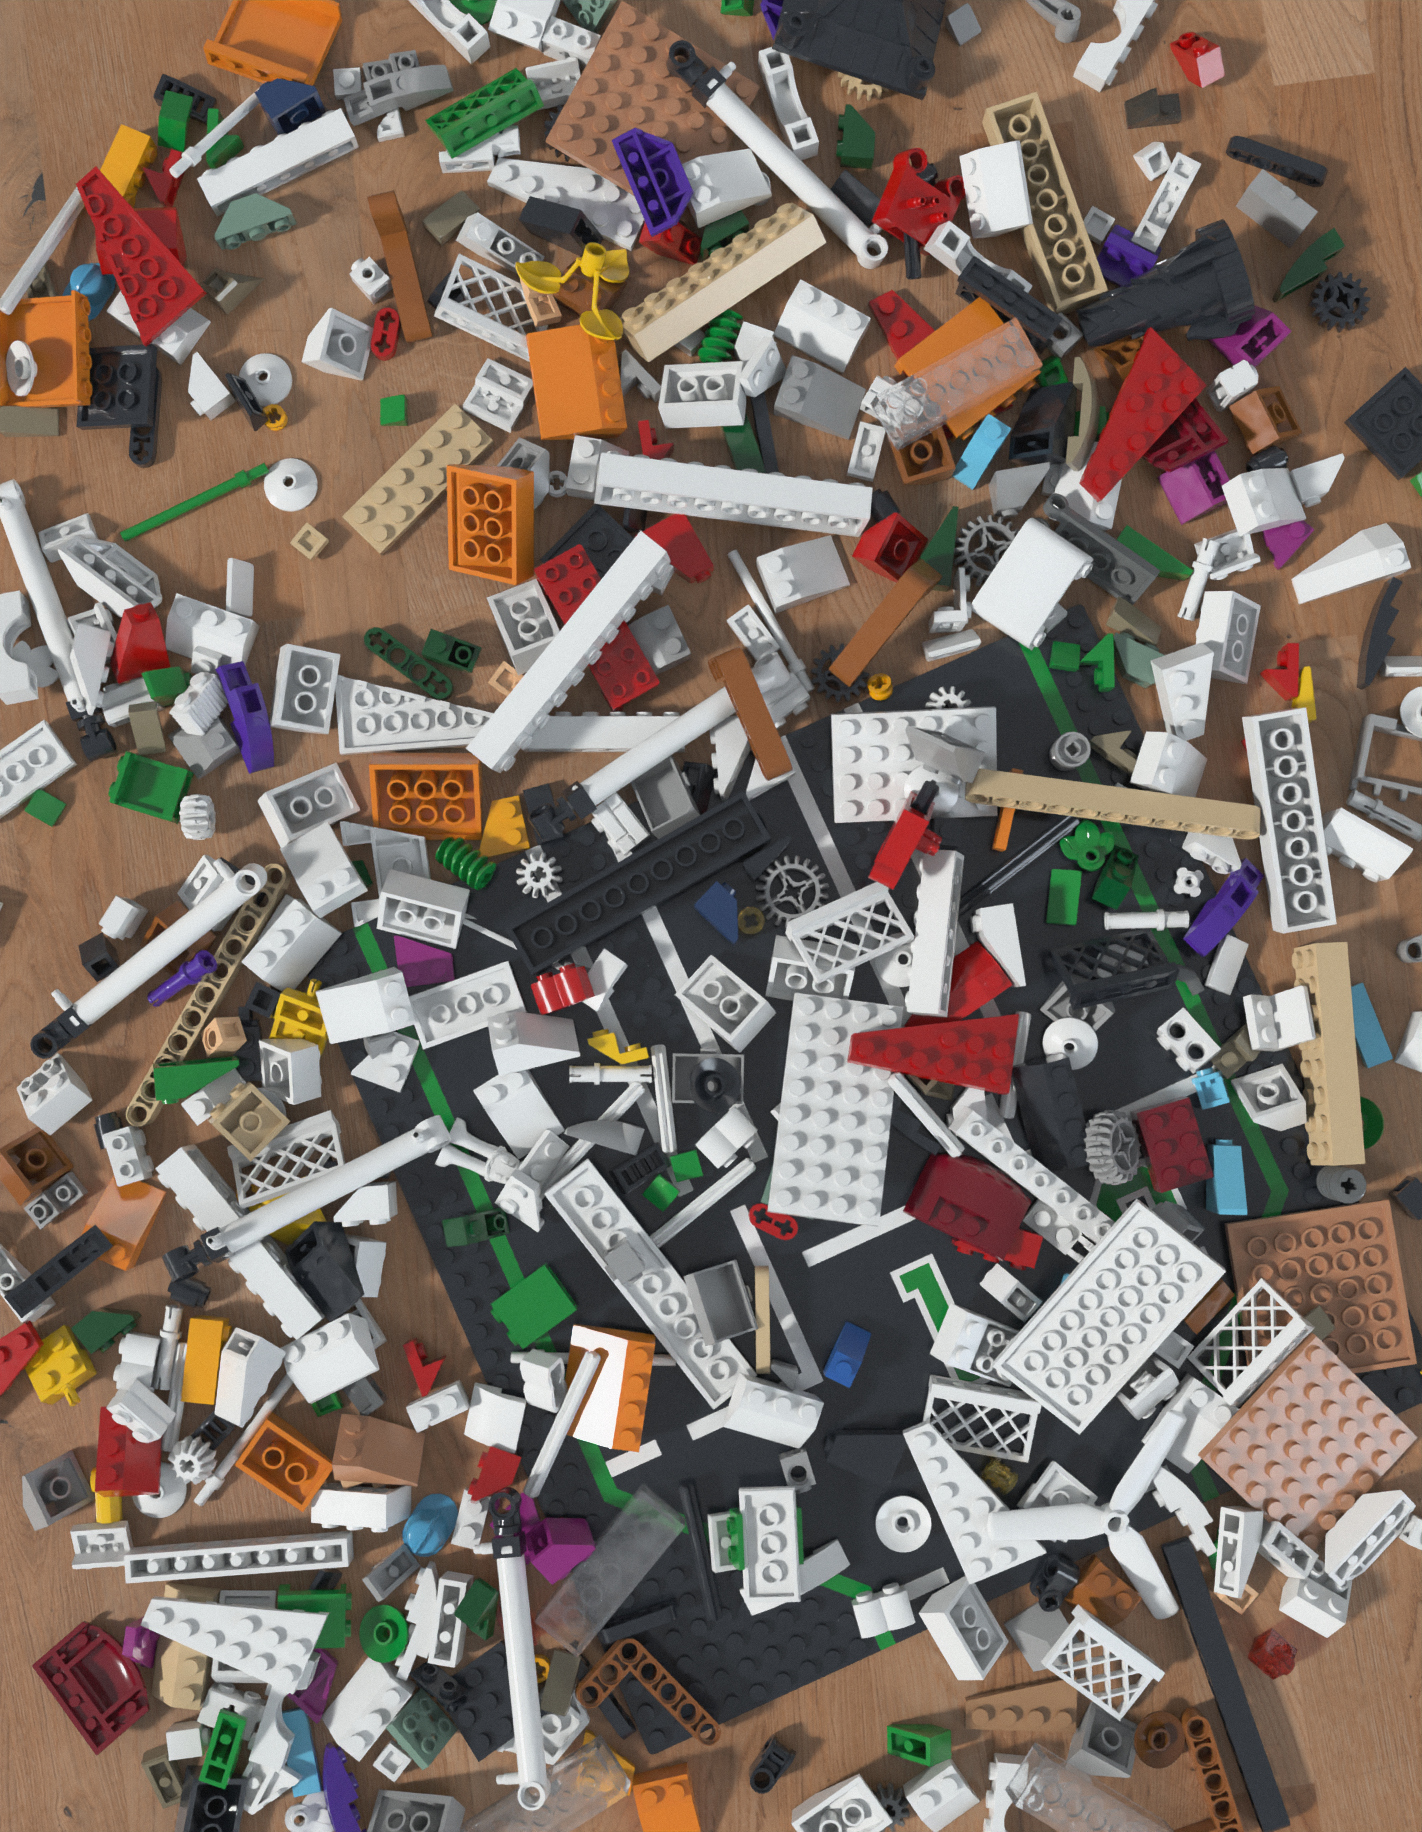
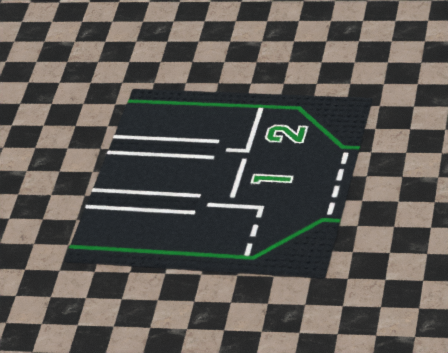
M1080 604L1067 609V616L1046 633V637L1039 647L1035 646L1032 651L1012 637L1007 636L894 686L892 695L885 700L880 701L870 697L834 713L926 710V703L933 702L930 698L932 693L939 695V688L944 687L948 694L950 687L954 686V695L957 696L959 692L964 691L965 694L961 700L971 701V704L964 708L996 707L997 771L1009 772L1012 768L1023 770L1025 775L1115 786L1116 783H1120L1129 789L1144 790L1130 783L1132 775L1129 776L1092 748H1090V755L1085 763L1072 771L1058 770L1050 761L1049 751L1051 745L1067 732L1081 733L1089 741L1094 736L1131 730V733L1120 749H1128L1137 757L1144 740V735L1115 673V688L1110 692H1099V684L1095 685L1094 671L1095 668H1098V665H1080L1076 672L1049 668L1053 641L1080 645V661L1100 642L1084 606ZM946 704L943 709L954 708V707H948V705ZM831 715L780 737L790 762L796 771L795 776L750 800L755 811L763 818L767 832L771 837V841L766 843L762 850L783 836L790 835L792 838L790 844L776 859L779 860L782 866L785 865L783 861L784 856L789 857L790 864H794L796 855L799 856L800 865H803L805 859L808 858L810 863L807 868L810 870L817 864L819 868L814 874L816 876L821 873L825 874V878L820 880L819 883H828L829 885L827 889L821 890V893L829 895L827 900L820 899L819 901L825 905L876 882L868 878L875 864L874 860L895 820L834 822ZM752 750L749 751L728 799L742 791L746 794L756 759ZM716 769L715 778H718V769ZM714 783L706 812L722 803L720 794L715 795ZM639 801L628 805V807L651 837L627 856H624L622 852L616 854L607 843L611 838L605 830L599 833L592 822H589L563 834L564 839L533 847L497 863L492 878L480 890L469 887L467 882L462 880L450 884L470 890L466 914L476 919H465L512 941L505 929L507 925L658 840L651 832ZM997 806V816L954 818L962 819L960 847L957 849L939 848V850H953L964 855L960 897L1065 815L1015 809L1007 847L1003 852L991 850L1001 807ZM1078 817L1079 822L1084 819L1093 822L1100 834L1112 832L1115 845L1129 849L1134 854L1139 855L1129 892L1117 910L1092 899L1096 882L1109 854L1105 856L1103 866L1099 870L1091 872L1082 869L1078 861L1069 859L1064 855L1060 847V840L1053 844L958 919L954 957L976 941L980 943L977 939V934L971 931L970 917L974 916L973 911L980 908L1013 903L1026 986L1013 988L1010 986L960 1021L1015 1015L1017 1011L1028 1012L1031 1014L1023 1063L1047 1057L1043 1049V1037L1046 1029L1054 1021L1040 1009L1062 982V978L1049 956L1050 949L1145 929L1106 930L1104 924L1105 912H1156L1157 909H1163L1164 912L1188 910V928H1164L1162 931H1157V928H1150L1168 961L1192 968L1205 990L1192 996L1187 984L1177 980L1174 988L1112 1001L1115 1008L1114 1014L1095 1031L1098 1039V1049L1094 1059L1085 1067L1072 1071L1087 1128L1089 1127V1120L1093 1119L1094 1114H1099L1105 1110L1125 1112L1127 1116L1131 1117L1130 1112L1181 1096L1189 1097L1206 1153L1207 1144H1215V1139L1232 1140V1145L1241 1146L1247 1215L1217 1214L1206 1210V1180L1163 1193L1154 1191L1141 1146L1139 1149L1142 1156L1139 1157L1140 1166L1136 1167L1137 1175H1133L1131 1181L1121 1183V1185L1101 1183L1099 1179H1095L1094 1172L1089 1170L1090 1165L1071 1170L1051 1172L1115 1223L1131 1204L1138 1199L1151 1210L1160 1202L1164 1203L1165 1201L1181 1205L1205 1229L1192 1243L1225 1268L1226 1272L1222 1275L1221 1279L1234 1293V1296L1198 1334L1194 1333L1182 1321L1173 1330V1332L1194 1346L1189 1353L1190 1355L1237 1305L1224 1223L1354 1203L1332 1200L1324 1197L1319 1192L1316 1178L1319 1171L1328 1165H1311V1160L1307 1155L1309 1134L1305 1129V1123L1283 1131L1254 1123L1231 1085V1080L1283 1064L1301 1095H1303L1305 1084L1288 1048L1275 1052L1260 1051L1254 1061H1247L1228 1079L1223 1078L1230 1102L1203 1110L1195 1084L1191 1080L1197 1077V1073L1193 1074L1190 1070L1184 1071L1175 1060L1178 1056L1171 1049L1167 1051L1157 1040L1159 1037L1157 1034L1158 1028L1184 1007L1220 1047L1247 1023L1243 997L1251 994L1263 995L1246 956H1244L1231 995L1204 986L1219 943L1206 956L1201 957L1183 938L1207 901L1215 898L1217 893L1202 861L1194 859L1189 852L1182 848L1188 832ZM930 819V821H929V823H928V825H927V827H926V828L929 829V830H931V820H932V819ZM1075 827L1065 836H1075V831L1077 827ZM917 849L911 855L893 890L889 888L888 890L914 936L916 932L914 914L918 910L919 904L917 887L921 884L922 876L920 860L924 857V853ZM543 852L546 853L545 863L551 857H554L556 861L551 868L555 866L562 868V871L554 874V876L562 877V882H552L558 890L554 892L548 887L549 897L547 898L543 896L542 890H539V896L536 899L532 897L534 888L527 894L523 892L524 887L528 883L523 885L517 884V880L524 878L525 875L517 874L516 870H526L527 867L521 863L522 859H525L530 864L532 863L530 859L531 853H534L537 861H539L540 854ZM1088 854L1086 856L1087 859L1091 861L1096 859V856L1094 854ZM745 860L734 861L557 962L563 966L566 961L591 968L602 951L606 949L626 963L628 967L612 987L614 992L599 1012L584 1002H579L546 1014V1016L573 1019L580 1056L528 1069L566 1130L568 1127L576 1124L598 1120L633 1083L600 1082V1085H594V1082L570 1083V1065L594 1066V1063H600V1066L652 1065V1083L639 1082L645 1088V1092L617 1120L645 1129L637 1152L638 1154L656 1142L662 1148L651 1046L663 1044L666 1047L671 1099L673 1053L700 1054V1048L717 1049V1054H744L743 1104H734L723 1112L710 1113L702 1110L695 1103H672L677 1150L665 1154L671 1163V1155L696 1149L703 1176L677 1182L672 1166L662 1171L660 1174L680 1190V1193L664 1212L642 1195L657 1175L628 1194L622 1195L609 1174L610 1170L635 1155L594 1144L567 1174L586 1159H589L645 1232L651 1236L745 1158L751 1159L755 1164V1171L659 1249L683 1280L686 1275L737 1260L744 1285L750 1288L753 1300L750 1304L754 1317L755 1266H769L770 1361L774 1359L796 1365L798 1375L794 1389L815 1394L824 1402L816 1429L801 1446L806 1447L816 1484L811 1485L812 1489L809 1491L796 1493V1504L801 1507L803 1558L805 1559L812 1555L814 1550L838 1539L850 1565L829 1580L802 1594L800 1602H786L755 1615H751L739 1591L740 1588L744 1587L743 1570L714 1572L723 1617L717 1621L707 1620L679 1486L686 1483H693L695 1485L711 1558L708 1514L730 1511V1508H740V1487L788 1486L779 1454L797 1448L723 1427L722 1424L732 1396L713 1409L677 1362L676 1366H652L639 1452L611 1449L566 1435L544 1485L537 1496L545 1518H580L588 1522L596 1549L586 1561L580 1562L572 1568L570 1575L604 1652L606 1653L616 1641L606 1644L602 1643L598 1627L609 1621L665 1602H674L678 1614L675 1620L629 1637L638 1641L718 1725L928 1629L919 1612L932 1594L964 1577L965 1573L908 1444H906L888 1488L827 1462L825 1458L826 1452L823 1451L824 1444L828 1436H834L836 1430H905L922 1423L928 1397L930 1375L1023 1391L1013 1382L1010 1387L947 1365L930 1354L950 1303L972 1310L1021 1331L1061 1285L1063 1275L1066 1273L1070 1275L1079 1265L1068 1254H1063L1044 1238L1042 1239L1035 1268L1026 1267V1271L1010 1267V1261H999L998 1264L1042 1301L1027 1321L1023 1322L980 1285L987 1272L997 1263L983 1259L984 1254L976 1251L973 1252V1255L958 1252V1246L951 1243L954 1237L903 1213V1209L931 1154L910 1142L891 1125L878 1227L816 1218L812 1220L806 1217L790 1215L796 1220L798 1231L792 1239L782 1240L751 1224L748 1215L752 1205L761 1203L774 1161L778 1120L772 1115L771 1111L781 1103L793 1001L765 996L776 935L787 937L785 933L786 920L782 919L779 926L775 925V921L778 918L776 915H773L769 920L766 918V915L770 912L769 908L760 911L759 907L766 904L765 900H756V896L764 894V891L756 890V885H765L766 882L761 881L759 878L754 882L751 880L742 865ZM772 863L770 867L773 870H775L776 867L774 866V863ZM1184 867L1188 871L1195 872L1199 870L1203 873L1204 878L1200 881L1199 886L1201 893L1198 896L1192 897L1190 894L1185 893L1177 894L1174 891L1178 869ZM539 869L538 873L533 872L532 877L536 878L535 882L539 883L541 878H546V874L542 872L544 869ZM1052 869L1082 871L1077 922L1074 926L1046 923ZM765 870L762 875L769 877L770 874ZM796 870L786 871L794 882H802L809 879L802 872ZM779 875L771 882V899L783 891ZM1187 880L1186 883L1190 885L1191 881ZM716 881L720 885L726 882L736 892L734 898L737 900L738 941L734 945L694 909V904ZM788 884L786 887L788 891L780 899L792 896L797 901L799 896L796 894L800 893L799 890L805 886L792 888ZM814 886L802 893V900L806 910L813 903L815 896ZM884 901L874 907L873 913L888 917L890 910ZM783 902L775 906L786 914H799L790 902ZM856 914L850 918L849 924L865 928L868 917ZM377 917L343 932L309 972L308 977L310 980L317 979V981H321L322 984L319 989L321 990L376 973L381 969L385 970L392 967L398 969L394 936H401L451 953L456 980L509 961L527 1013L541 1015L531 984L538 982L537 976L552 972L554 976L559 974L560 970L550 966L536 975H531L517 949L462 924L457 947L453 949L377 929ZM870 919L867 930L883 934L886 923ZM889 924L886 936L903 933L901 928ZM832 925L827 927L825 935L841 939L844 928ZM1232 928L1227 934L1237 938ZM846 930L843 941L859 945L862 934ZM865 935L862 947L874 950L878 948L881 940ZM811 936L802 939L814 942L820 941V939ZM1145 938L1137 939L1133 942L1147 949L1149 947ZM822 941V943L836 945L833 943ZM1087 950L1084 954L1097 959L1099 952ZM904 954L899 955L898 962L905 965L908 962L907 956ZM710 955L714 956L762 996L776 1012L740 1053L675 995ZM1068 955L1060 956L1062 961L1071 965L1076 960ZM1147 957L1148 965L1153 967L1160 965L1158 961ZM875 958L855 967L848 1000L903 1007L901 1028L905 1027L904 1024L912 1015V1013L907 1012L905 1005V996L910 986L897 987L884 981L876 969ZM1082 962L1089 969L1093 970L1094 966ZM448 982L407 987L408 996L410 997ZM415 1025L393 1031L420 1041ZM1173 1026L1169 1030L1174 1038H1182L1185 1035L1184 1030L1179 1026ZM489 1027L423 1050L420 1042L402 1092L394 1091L352 1075L382 1145L411 1131L422 1121L440 1115L449 1133L458 1117L466 1122L467 1132L472 1136L497 1147L503 1146L507 1152L517 1158L473 1091L499 1075L491 1048ZM608 1029L609 1034L616 1033L620 1053H625L624 1047L640 1043L641 1048L647 1047L649 1058L620 1064L590 1046L587 1039L593 1038L592 1032ZM363 1038L338 1042L350 1072L369 1055L365 1049ZM1072 1043L1064 1045L1067 1050L1075 1048ZM1191 1047L1188 1049V1054L1191 1058L1200 1059L1203 1057V1052L1200 1048ZM1207 1062L1199 1069L1203 1070L1212 1067L1214 1072L1217 1071L1210 1062ZM905 1074V1079L947 1126L946 1114H950L951 1105L966 1087L955 1085L952 1101L924 1095ZM984 1091L988 1122L1032 1156L1018 1100L1014 1118H1003L998 1114L1002 1094ZM902 1100L898 1110L920 1121ZM736 1106L758 1129L754 1134L757 1139L746 1149L741 1146L735 1152L738 1157L727 1168L724 1165L717 1168L695 1144L728 1111ZM921 1123L917 1133L941 1145L924 1124ZM564 1132L557 1135L570 1146L568 1150L579 1140L564 1134ZM956 1136L964 1146L962 1155L980 1159L1001 1170L966 1141ZM449 1143L467 1155L484 1162L488 1160L487 1157L460 1145ZM941 1145L937 1153L944 1154L948 1152ZM442 1148L434 1152L425 1153L393 1170L487 1385L502 1388V1394L526 1399L523 1390L525 1381L520 1371V1363H511V1352H530L532 1349H543L545 1352L569 1353L573 1324L655 1335L546 1196L542 1199L543 1208L539 1212L540 1218L544 1219V1225L539 1232L512 1214L506 1213L510 1234L469 1245L447 1247L442 1220L463 1214L499 1208L500 1206L495 1204V1201L506 1184L495 1181L488 1182L484 1176L458 1165L450 1164L446 1167L436 1165L435 1163ZM650 1153L649 1156L657 1168L660 1164L654 1153ZM525 1155V1156H523L522 1158H520V1159H519L520 1162H521V1161H524V1159L527 1157V1155ZM640 1159V1162L643 1165L646 1172H650V1169L647 1166L644 1159ZM634 1164L631 1165L630 1167L634 1172L635 1176L637 1177V1179L640 1178L641 1176L635 1168ZM621 1171V1174L624 1177L627 1184H630L631 1181L629 1180L625 1171ZM1016 1182L1026 1198L1028 1196L1031 1201L1028 1212L1038 1198ZM761 1208L760 1211H754L753 1214L756 1216V1222L760 1223L764 1219L771 1223L772 1218L765 1214V1208ZM776 1220L774 1223L781 1228L780 1233L783 1235L786 1231L792 1232L793 1230L790 1227L791 1221L786 1220L785 1223ZM1021 1222L1019 1228L1037 1233L1026 1223ZM1082 1233V1236L1090 1241L1094 1246L1096 1245L1092 1240H1090ZM1078 1240L1071 1248L1084 1258L1089 1253ZM547 1262L574 1299L578 1308L571 1315L522 1349L520 1345L515 1346L507 1335L509 1329L504 1322L499 1324L491 1313L493 1309L491 1303ZM1409 1308L1408 1314L1417 1364L1354 1373L1395 1415L1422 1403V1375L1420 1373L1422 1370V1336ZM1238 1314V1326H1241L1240 1316ZM846 1321L871 1333L862 1363L850 1388L824 1376L823 1369ZM755 1330L730 1338L756 1372ZM1232 1330L1222 1331L1219 1335V1346H1233ZM1238 1330V1346H1244L1242 1330ZM655 1336L654 1354L670 1355ZM1205 1350L1198 1357L1204 1366H1214V1350ZM1219 1350L1220 1366H1233V1350ZM1238 1350L1239 1366H1248L1245 1350ZM1153 1352L1151 1354L1173 1370L1179 1383L1188 1373L1223 1397L1220 1391L1188 1358L1185 1359L1178 1369L1157 1353ZM564 1364V1369H565L564 1380H565V1378H566V1372H567V1365H568V1364ZM771 1368L770 1374H757L756 1376L757 1378L787 1386ZM1220 1370V1382L1226 1389L1233 1382V1370ZM1257 1388V1389L1249 1396V1398H1250L1259 1388ZM1114 1396L1080 1435L1041 1405L1040 1414H1038L1028 1463L960 1450L955 1451L970 1465V1468L978 1477H981L1009 1510L1021 1509L1017 1504L1032 1483H1037L1052 1461L1059 1464L1094 1493L1098 1498L1093 1505L1101 1507L1111 1501L1117 1485L1145 1445L1142 1439L1169 1399L1165 1401L1162 1399L1155 1406L1156 1410L1146 1419L1141 1418L1138 1421L1120 1400ZM934 1397L932 1407L937 1414H940L949 1408L950 1405L946 1399ZM1249 1398L1240 1407L1237 1408L1240 1409L1249 1400ZM526 1402L516 1451L518 1456L522 1457L521 1463L529 1478L558 1412L554 1413ZM965 1403L958 1408L964 1419L977 1412L974 1405ZM992 1408L985 1413L991 1424L1005 1416L997 1408ZM954 1411L941 1419L948 1430L961 1423V1420ZM1019 1413L1012 1418L1018 1429L1029 1423L1030 1414ZM982 1416L968 1424L976 1435L989 1427ZM1009 1421L996 1428V1431L1003 1440L1016 1432ZM938 1422L933 1424L941 1435L945 1433ZM966 1427L953 1434L956 1441L965 1443L972 1438ZM990 1432L981 1438L980 1442L984 1447L991 1448L999 1443V1440L993 1432ZM1020 1437L1007 1444L1011 1452L1023 1454L1024 1442ZM1166 1458L1161 1464L1179 1478L1196 1495L1201 1503L1233 1490L1203 1459L1189 1473H1186ZM795 1466L791 1470V1475L796 1478L802 1477L806 1469L803 1466ZM1152 1483L1148 1486L1141 1500L1127 1515L1129 1518L1128 1524L1138 1533L1176 1516L1175 1511L1170 1512L1165 1506L1160 1507L1152 1495V1492L1155 1491ZM896 1496H910L919 1500L926 1507L930 1515L931 1530L927 1540L921 1547L911 1552H897L889 1549L880 1540L876 1531V1516L879 1509L886 1501ZM901 1517L898 1519L897 1524L904 1526L907 1524V1519ZM1103 1533L1086 1539H1069L1067 1542L1037 1540L1043 1545L1047 1553L975 1582L985 1602L991 1601L1030 1583L1050 1555H1057L1068 1561L1076 1562L1108 1547V1536ZM891 1583H898L899 1586L904 1585L915 1623L873 1637L862 1638L851 1600L856 1599V1595L864 1591H872V1594L883 1591L882 1588ZM627 1643L623 1646L621 1652L624 1658H629L633 1655L634 1645L632 1643ZM647 1663L642 1667L641 1675L643 1678H649L653 1674L654 1667L652 1663ZM610 1664L612 1671L615 1674V1667L614 1665ZM630 1671L619 1682L623 1696L650 1754H657L693 1737ZM665 1684L661 1688V1696L668 1698L672 1695V1684ZM690 1703L682 1706L680 1711L682 1718H688L692 1714L693 1708ZM711 1724L703 1725L700 1733L711 1729Z

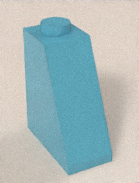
M988 414L965 449L952 477L973 490L1002 448L1011 428Z
M1215 1139V1144H1207V1156L1214 1177L1206 1179V1210L1217 1214L1247 1215L1241 1146L1232 1145V1140Z

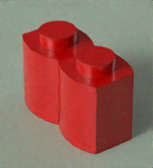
M575 963L559 968L560 973L553 976L552 972L537 976L538 982L531 984V988L541 1016L595 997L585 966L576 967Z

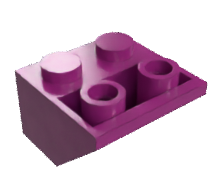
M1255 306V315L1252 316L1251 320L1240 323L1235 335L1226 338L1208 339V341L1233 366L1245 360L1248 361L1249 365L1251 364L1256 368L1285 340L1291 330L1273 312Z
M1215 450L1171 473L1165 472L1157 478L1181 525L1227 503L1222 485L1230 480Z
M545 1518L525 1534L531 1563L552 1585L559 1579H564L572 1568L578 1563L586 1561L596 1549L588 1522L585 1519Z

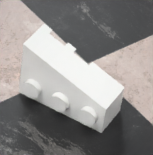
M1198 643L1151 660L1166 732L1185 741L1204 735L1214 652L1203 643Z
M341 1483L322 1484L311 1501V1523H321L323 1528H336L339 1525H345L348 1530H361L363 1527H370L372 1532H386L389 1527L411 1516V1486L405 1485L396 1489H388L386 1485L374 1489V1487H362L358 1484L344 1490Z

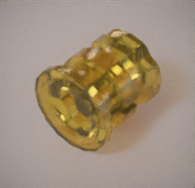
M755 907L743 909L737 918L739 928L747 934L759 932L764 925L763 913ZM752 914L755 915V921L758 925L756 927L752 925L750 928H747L745 926L746 921L743 918L745 916L750 917Z
M995 1457L984 1469L981 1479L983 1481L990 1480V1484L993 1487H999L1000 1492L1006 1495L1015 1486L1019 1475L1016 1472L1011 1473L1010 1468L1006 1464L1001 1465V1459Z

